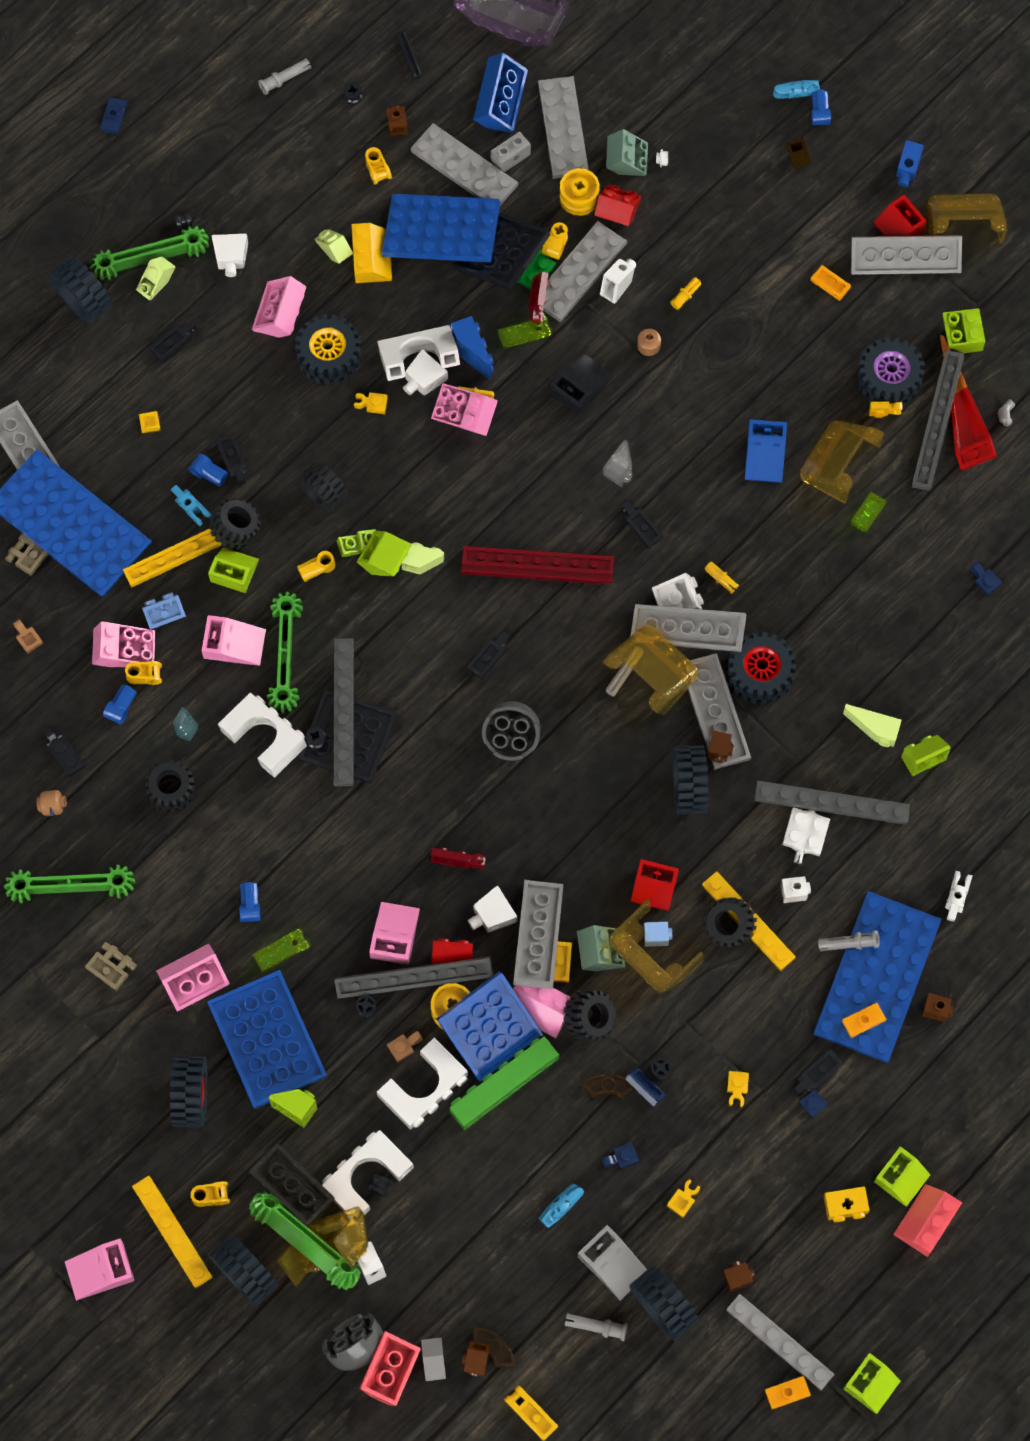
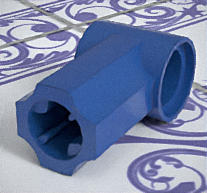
M818 89L812 92V125H830L831 110L828 107V93L823 89Z
M201 453L197 455L188 468L194 476L198 478L203 477L219 487L224 484L228 476L227 471L213 464L207 456Z
M122 684L113 701L106 705L103 717L121 725L127 717L128 708L137 692L132 687Z
M248 882L240 884V921H261L257 883Z

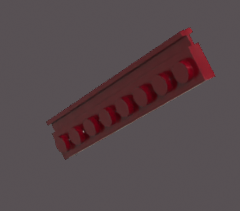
M463 546L461 574L612 585L614 556Z

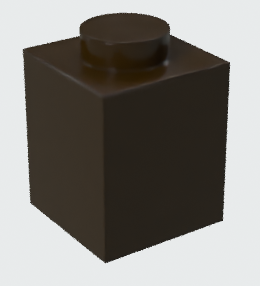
M803 137L786 143L795 170L812 164Z

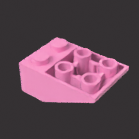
M442 383L431 419L487 436L498 400Z
M208 615L202 646L203 658L260 666L266 629L225 617Z
M102 621L93 629V665L126 667L130 662L154 661L155 630Z
M381 902L369 952L370 959L409 965L420 908Z
M121 1239L102 1244L65 1261L76 1301L135 1281Z

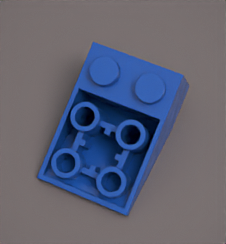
M472 316L451 323V332L459 356L488 380H491L492 372H494L492 366L494 362L491 354L486 352L487 344L484 337H480L479 332L481 331L478 322H474Z
M749 421L745 480L782 483L787 422Z

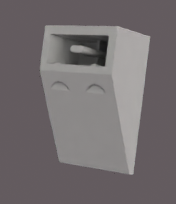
M608 1225L578 1253V1258L620 1301L631 1291L629 1285L647 1271L639 1259Z

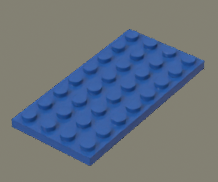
M38 449L34 451L0 489V516L42 550L46 551L47 554L102 598L124 575L123 569L133 565L152 544L149 538Z
M868 891L851 936L857 932L864 934L877 930L880 940L879 948H874V946L863 947L862 950L846 948L813 1035L888 1063L941 919ZM878 1003L887 1019L886 1022L850 1038L842 1023V1019Z

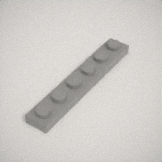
M741 1294L727 1308L726 1311L820 1391L834 1376L833 1372Z

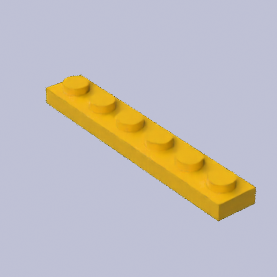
M208 529L123 569L132 588L221 546L222 543H217L215 541L216 537L211 535L212 530Z
M717 871L702 883V886L716 901L732 897L742 899ZM727 911L729 916L739 925L737 915L733 911ZM755 913L753 916L757 918V922H754V926L757 927L752 932L754 935L751 939L774 965L782 971L796 956Z
M147 1176L133 1185V1189L195 1289L213 1278L151 1177Z

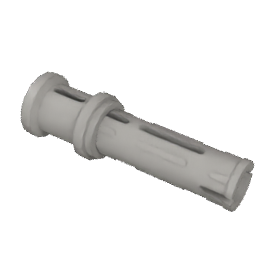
M305 58L279 73L273 72L270 77L258 80L259 87L267 95L270 90L276 87L280 88L285 81L311 69V65H308L310 63Z
M873 930L872 933L861 934V932H857L852 936L819 939L818 945L820 951L846 948L862 950L863 947L874 946V948H879L880 940L877 930Z
M567 1313L566 1319L574 1320V1322L566 1320L565 1326L602 1333V1336L605 1338L611 1336L625 1341L628 1323L618 1324L611 1322L610 1319L604 1322Z

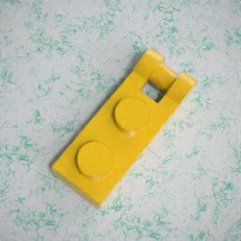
M518 1385L510 1396L507 1395L504 1398V1401L542 1441H545L558 1428V1425ZM521 1397L524 1402L519 1406L516 1401Z

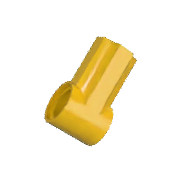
M322 551L317 557L297 566L302 579L306 582L322 573L333 571L335 561L330 552ZM325 559L331 560L327 565L321 564Z

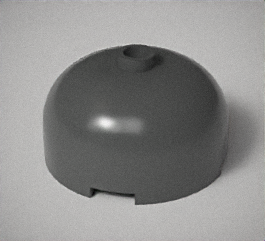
M515 701L503 702L492 708L487 714L482 727L484 744L493 752V755L508 761L523 759V757L534 751L538 745L541 733L540 722L535 712L527 705Z
M371 1313L363 1317L361 1314L354 1315L333 1329L335 1333L329 1340H324L322 1351L329 1362L340 1370L352 1371L360 1369L372 1361L383 1335L382 1328ZM349 1327L352 1332L351 1336L344 1328Z

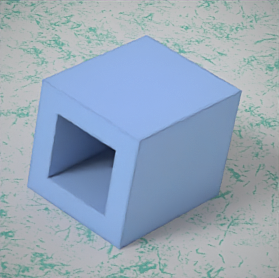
M668 922L644 923L645 947L668 946L669 940H672V928H668Z

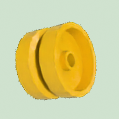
M580 168L570 170L563 176L560 181V203L566 212L572 215L583 216L595 210L599 199L600 184L598 178L591 171Z
M447 983L434 992L431 999V1014L434 1022L441 1029L443 1028L436 1018L470 993L464 986L457 983Z

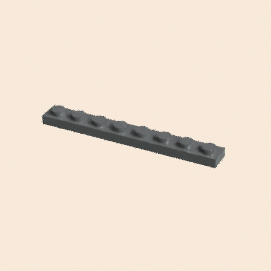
M945 351L912 482L913 488L929 491L932 489L964 360V353Z
M353 638L334 639V786H354Z
M757 781L754 799L757 802L904 825L908 823L910 804L764 781Z
M489 956L338 977L334 981L337 998L339 999L491 978L493 972Z

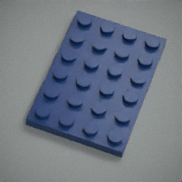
M392 194L382 255L383 257L491 262L500 210V199Z
M280 970L207 1001L254 1109L270 1103L269 1096L271 1094L301 1089L327 1077Z

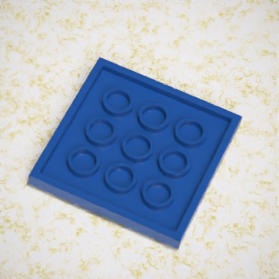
M500 971L436 1018L479 1082L488 1074L496 1071L501 1064L512 1059L517 1052L529 1046L533 1040L543 1035Z

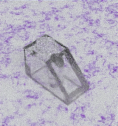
M626 440L622 442L603 467V476L620 487L625 482L628 483L633 476L632 461Z

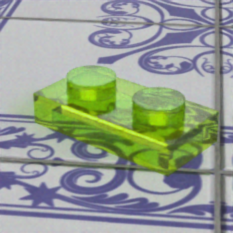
M870 492L850 524L867 533L887 501Z

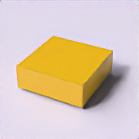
M157 411L139 414L142 433L161 430Z

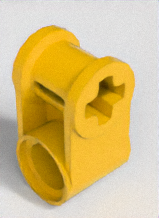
M375 147L369 148L365 154L366 166L374 185L378 184L381 180L392 179L390 169L381 151ZM372 157L378 158L377 160H370Z
M559 222L552 226L551 235L544 243L541 254L556 260L560 259L568 240V229L564 223Z
M157 661L130 662L125 667L127 681L131 684H161L160 668H162V663ZM134 670L139 672L136 676H131L129 674L131 671Z
M215 1182L195 1186L191 1191L193 1204L197 1207L229 1204L230 1199H228L227 1195L228 1182ZM198 1192L206 1194L205 1198L201 1201L195 1199V1195Z

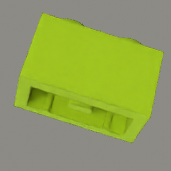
M979 308L942 313L949 348L962 353L983 351L985 336Z
M374 531L357 563L371 575L395 576L412 545L388 532Z
M223 547L215 556L209 570L210 582L246 593L259 559Z
M900 1146L876 1177L874 1183L907 1207L930 1174L913 1155Z
M869 1353L846 1384L844 1390L877 1414L901 1381L884 1363Z

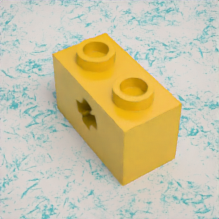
M865 1187L824 1194L828 1220L842 1222L846 1220V1217L852 1216L853 1219H861L869 1212ZM845 1201L851 1204L849 1210L845 1209L846 1206L844 1208L842 1206Z

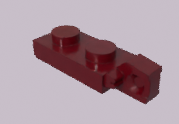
M544 271L532 278L528 310H530L529 321L537 324L543 321V307L546 303L545 294L549 284V273Z
M438 847L437 849L432 848L431 862L469 869V867L484 869L485 856L478 853L470 855L464 851L453 852L448 851L446 848Z

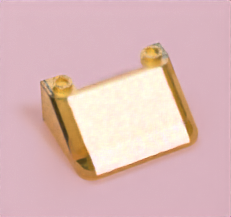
M933 195L928 200L930 236H937V233L947 231L949 220L990 219L991 228L999 232V243H1004L1007 233V222L1000 198L997 195Z
M839 420L832 421L800 470L801 479L835 499L846 503L852 487V479L843 472L863 440L880 448L885 433L874 427Z
M651 625L642 626L603 661L611 669H618L624 662L655 690L650 697L649 704L657 714L663 715L691 686L699 674L698 668Z

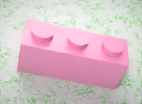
M291 276L268 281L252 330L275 337L291 335L294 330L296 317L299 314L301 302L304 298L306 286Z
M209 944L156 971L176 1011L230 984Z
M515 985L513 988L514 992L540 1031L556 1039L565 1023L563 1020L565 1012L563 1011L567 1007V1000H571L570 996L554 988L545 989Z

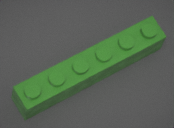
M545 1036L541 1039L538 1037L529 1044L531 1047L525 1051L522 1049L514 1055L515 1059L509 1063L506 1061L498 1067L499 1071L495 1074H488L483 1078V1083L479 1086H472L467 1090L466 1096L462 1099L458 1097L451 1103L450 1113L464 1130L559 1059V1054Z

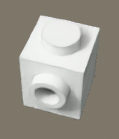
M805 876L782 879L781 881L783 903L806 901L808 894H811L810 883L806 882Z

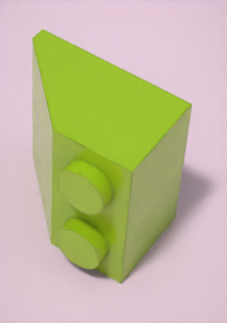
M930 735L923 738L921 743L917 745L910 744L905 747L901 757L911 775L915 776L946 761L951 748L938 735L933 737Z
M297 1089L269 1096L271 1107L303 1128L318 1109L314 1099L315 1096L307 1090L302 1092Z

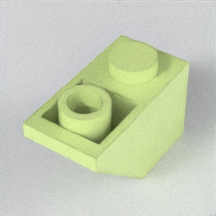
M330 229L322 231L319 237L315 239L316 243L328 257L336 263H341L353 254L344 236Z
M162 256L150 260L136 291L148 300H152L169 282L175 266Z
M410 543L412 546L401 564L402 570L422 574L443 563L444 552L436 547L427 548L420 543Z

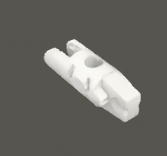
M955 871L950 894L945 906L946 909H949L947 920L953 922L956 919L957 912L962 913L972 879V875L968 874L965 878L964 887L957 885L960 879L959 871ZM954 895L960 896V899L955 898Z

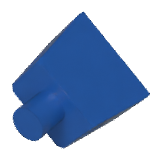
M906 140L896 175L899 177L897 183L899 186L908 187L909 181H914L924 145Z

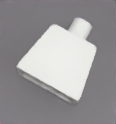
M247 234L212 235L218 269H225L227 277H235L236 269H242L245 266L248 248Z
M618 259L604 274L600 295L615 304L631 284L636 263L632 259H628L626 262Z
M422 349L405 372L408 383L403 389L408 395L413 394L416 390L426 395L448 380V371L444 368L442 369L441 365Z
M496 886L474 905L476 915L468 920L473 930L483 925L489 933L517 922V915L500 888Z
M371 1241L352 1250L368 1285L387 1277Z

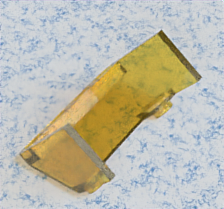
M647 899L611 934L610 945L656 992L664 993L682 982L704 961V955L702 952H699L685 967L675 963L663 970L637 944L644 936V928L638 921L651 909V902Z
M359 1206L306 1225L336 1252L342 1254L350 1267H354L359 1258L367 1252L368 1240L364 1213ZM291 1244L277 1260L295 1286L299 1285L308 1272L320 1270L319 1267Z

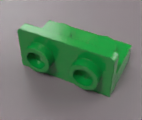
M540 249L518 280V283L531 290L532 278L543 271L549 273V276L556 267V262L541 254Z

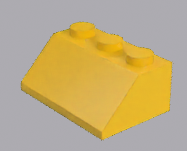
M372 223L352 224L356 283L392 281L391 257H383L382 255L386 229Z

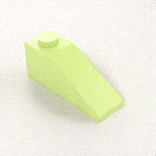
M848 704L845 705L843 714L871 739L878 742L881 746L894 747L901 724L900 719Z

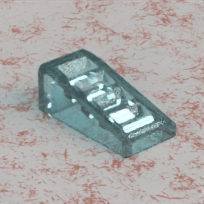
M182 707L173 725L178 737L191 741L198 729V725L189 712Z

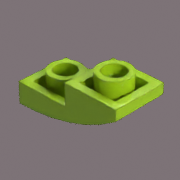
M376 530L358 531L356 535L338 537L336 541L341 557L361 554Z

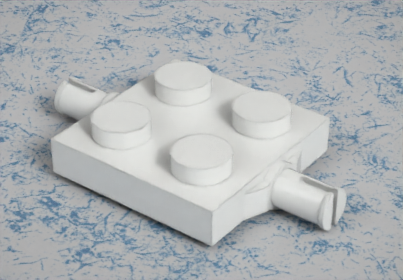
M793 807L782 845L797 851L794 862L802 864L804 854L820 856L830 819L818 815L814 810H801Z

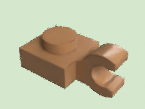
M20 619L13 623L15 629L20 634L16 639L27 654L43 644V641L32 627L26 629Z
M418 1031L407 1039L403 1034L388 1043L387 1047L398 1063L414 1053L412 1046L420 1043L423 1039Z

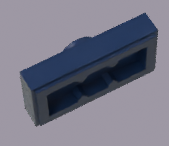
M109 97L100 127L102 132L118 135L127 107L126 100Z
M639 1068L635 1069L625 1078L652 1106L658 1104L666 1096Z

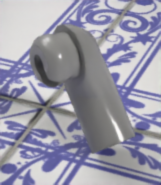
M1010 399L998 410L999 421L1004 426H1009L1012 423L1010 411L1015 407V403Z

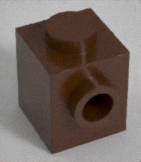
M393 106L387 108L390 136L408 134L405 107Z
M713 731L708 758L717 763L727 762L728 756H732L734 745L730 744L732 734Z
M929 993L922 1016L945 1022L947 1017L951 1018L954 1009V1006L951 1005L952 999Z
M740 1261L730 1264L729 1269L723 1270L722 1275L729 1293L753 1284L755 1274L752 1267H748L746 1262L741 1264Z
M470 1341L468 1351H464L461 1364H465L464 1372H468L472 1376H484L490 1345Z

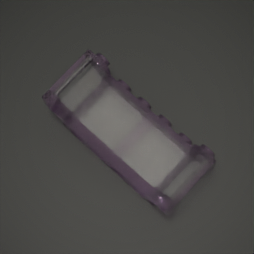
M454 0V5L474 24L484 26L492 32H499L509 39H516L526 46L533 47L552 45L553 38L561 22L569 12L570 1L560 0L559 4H556V0H553L552 3L544 0Z

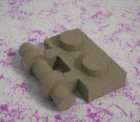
M21 534L16 545L8 550L9 554L5 559L11 563L14 558H18L15 565L32 576L48 554L27 536ZM24 545H28L24 553L20 552Z
M105 942L102 946V949L106 951L104 956L96 952L85 968L117 991L129 976L123 970L128 967L133 971L137 964L132 961L131 957L119 952L116 946H111ZM112 957L120 961L118 966L110 961Z

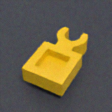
M369 392V397H365L361 393L356 394V399L362 400L360 403L354 402L356 409L367 407V412L385 414L388 400L387 394Z
M871 402L869 416L883 418L888 416V414L900 415L902 403Z
M729 1071L727 1092L733 1093L729 1099V1106L733 1105L734 1099H738L740 1107H743L744 1098L742 1094H747L749 1073Z
M691 1180L685 1183L684 1192L678 1189L667 1204L668 1208L682 1218L695 1202L691 1196L698 1194L700 1186H697L695 1190L689 1189Z

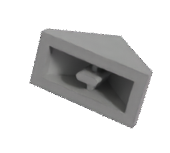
M442 1339L421 1340L426 1381L446 1379Z

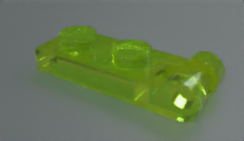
M547 316L543 317V321L540 324L527 321L499 329L498 335L503 349L550 336L552 330L548 327ZM541 326V330L536 331V327Z
M301 929L289 933L253 954L262 972L310 947V943L304 939V933ZM296 940L298 944L293 946L291 941Z

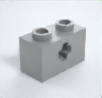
M519 131L491 150V162L498 169L506 172L531 155V144Z

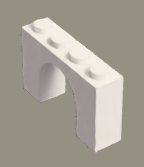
M449 325L377 341L388 381L406 377L404 359L410 354L420 352L422 349L436 354L442 369L460 365L458 349Z
M249 693L218 723L221 732L233 743H236L250 728L256 725L266 724L274 727L277 730L275 741L257 759L261 767L275 778L307 746L304 740L305 736L300 730L297 729L295 731L291 728L292 725L287 719H281L273 707L268 708L260 696L257 695L255 697L252 693Z
M435 1037L420 1051L421 1056L439 1076L438 1087L431 1095L425 1098L411 1097L392 1079L377 1091V1096L410 1130L413 1127H419L424 1122L423 1118L428 1113L432 1114L439 1107L437 1104L442 1099L446 1101L453 1094L452 1090L457 1085L459 1087L462 1086L468 1079V1071Z
M380 1130L377 1133H371L366 1139L367 1142L362 1147L358 1146L351 1153L353 1156L348 1161L343 1160L337 1166L338 1170L333 1175L331 1173L327 1175L322 1181L324 1183L322 1189L355 1223L370 1210V1206L351 1186L352 1174L359 1165L365 1162L380 1163L398 1181H401L414 1168L413 1163Z

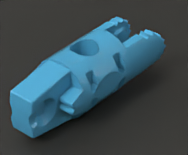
M802 80L778 84L774 87L773 96L775 99L810 96L812 92L820 89L819 81Z
M177 485L171 489L177 496L175 502L186 511L198 526L203 524L201 519L195 516L200 510L205 517L209 518L211 516L207 509L187 489L182 491Z
M571 1184L547 1206L539 1220L549 1228L575 1205L580 1197H582L584 1190L576 1184Z

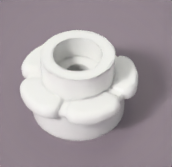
M663 149L656 155V164H660V167L668 166V151H663Z

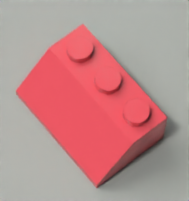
M925 1184L893 1235L928 1257L962 1202L945 1191Z
M384 1331L359 1389L387 1405L397 1406L421 1348Z

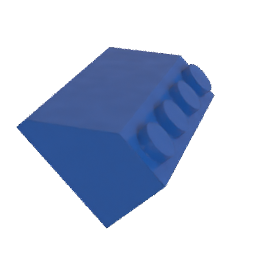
M503 52L488 57L473 120L488 129L513 132L528 70Z

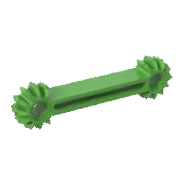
M189 226L188 231L182 229V235L125 251L111 254L109 249L106 253L100 250L99 255L94 253V259H90V270L95 275V278L100 277L101 281L107 278L110 281L111 276L117 277L118 271L148 264L150 260L161 256L166 259L188 253L190 258L193 254L198 257L199 252L205 254V248L209 247V237L205 234L204 229L199 230L198 226L192 229ZM192 240H197L195 243H190ZM103 264H109L107 267H102Z
M287 591L285 596L279 593V599L273 598L274 604L270 606L273 611L272 616L274 618L280 617L277 687L275 689L269 688L270 694L267 695V700H269V707H273L276 711L280 709L281 714H284L285 709L291 713V706L297 707L296 701L299 700L297 688L290 689L293 618L301 617L300 612L303 611V606L300 605L302 603L301 599H296L295 593L289 596ZM286 605L291 606V609L287 611L282 608ZM288 620V639L283 641L284 622ZM283 664H286V684H285V685H281V684H282V665H283ZM281 695L288 696L286 700L278 699Z
M118 864L116 865V870L109 867L110 874L30 877L31 873L29 871L23 874V871L20 869L18 875L12 872V878L6 877L8 883L4 885V888L7 890L6 895L8 897L12 896L11 900L13 902L19 899L20 903H23L24 898L30 901V894L110 890L109 895L111 897L116 894L117 898L120 899L121 893L128 896L127 890L133 891L134 888L131 884L135 883V879L132 878L134 875L132 871L128 872L126 866L121 869ZM116 879H123V882L120 885L114 884V881ZM20 883H25V884H26L23 889H21V890L16 889V887H17L18 884H20Z
M265 1191L254 1196L249 1209L251 1211L250 1215L255 1217V1221L259 1220L261 1224L266 1223L306 1256L327 1274L326 1279L332 1281L331 1285H336L338 1289L342 1287L344 1290L353 1288L356 1285L361 1272L359 1271L360 1266L354 1264L355 1260H350L348 1256L342 1257L283 1207V1202L278 1200L279 1196H273L272 1192L267 1194Z

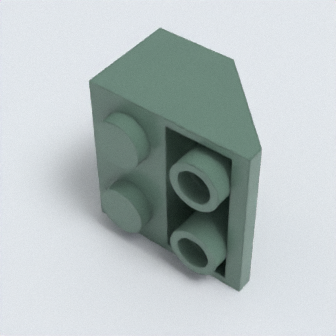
M624 129L609 135L607 139L606 168L618 175H647L648 142Z
M593 925L577 931L583 970L601 971L626 967L621 929Z

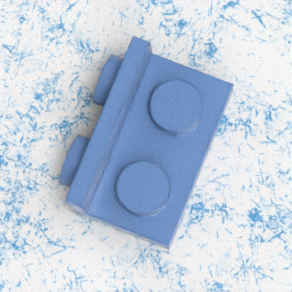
M173 592L163 595L162 600L155 601V599L144 602L145 606L142 607L150 630L186 617L177 594L173 595Z

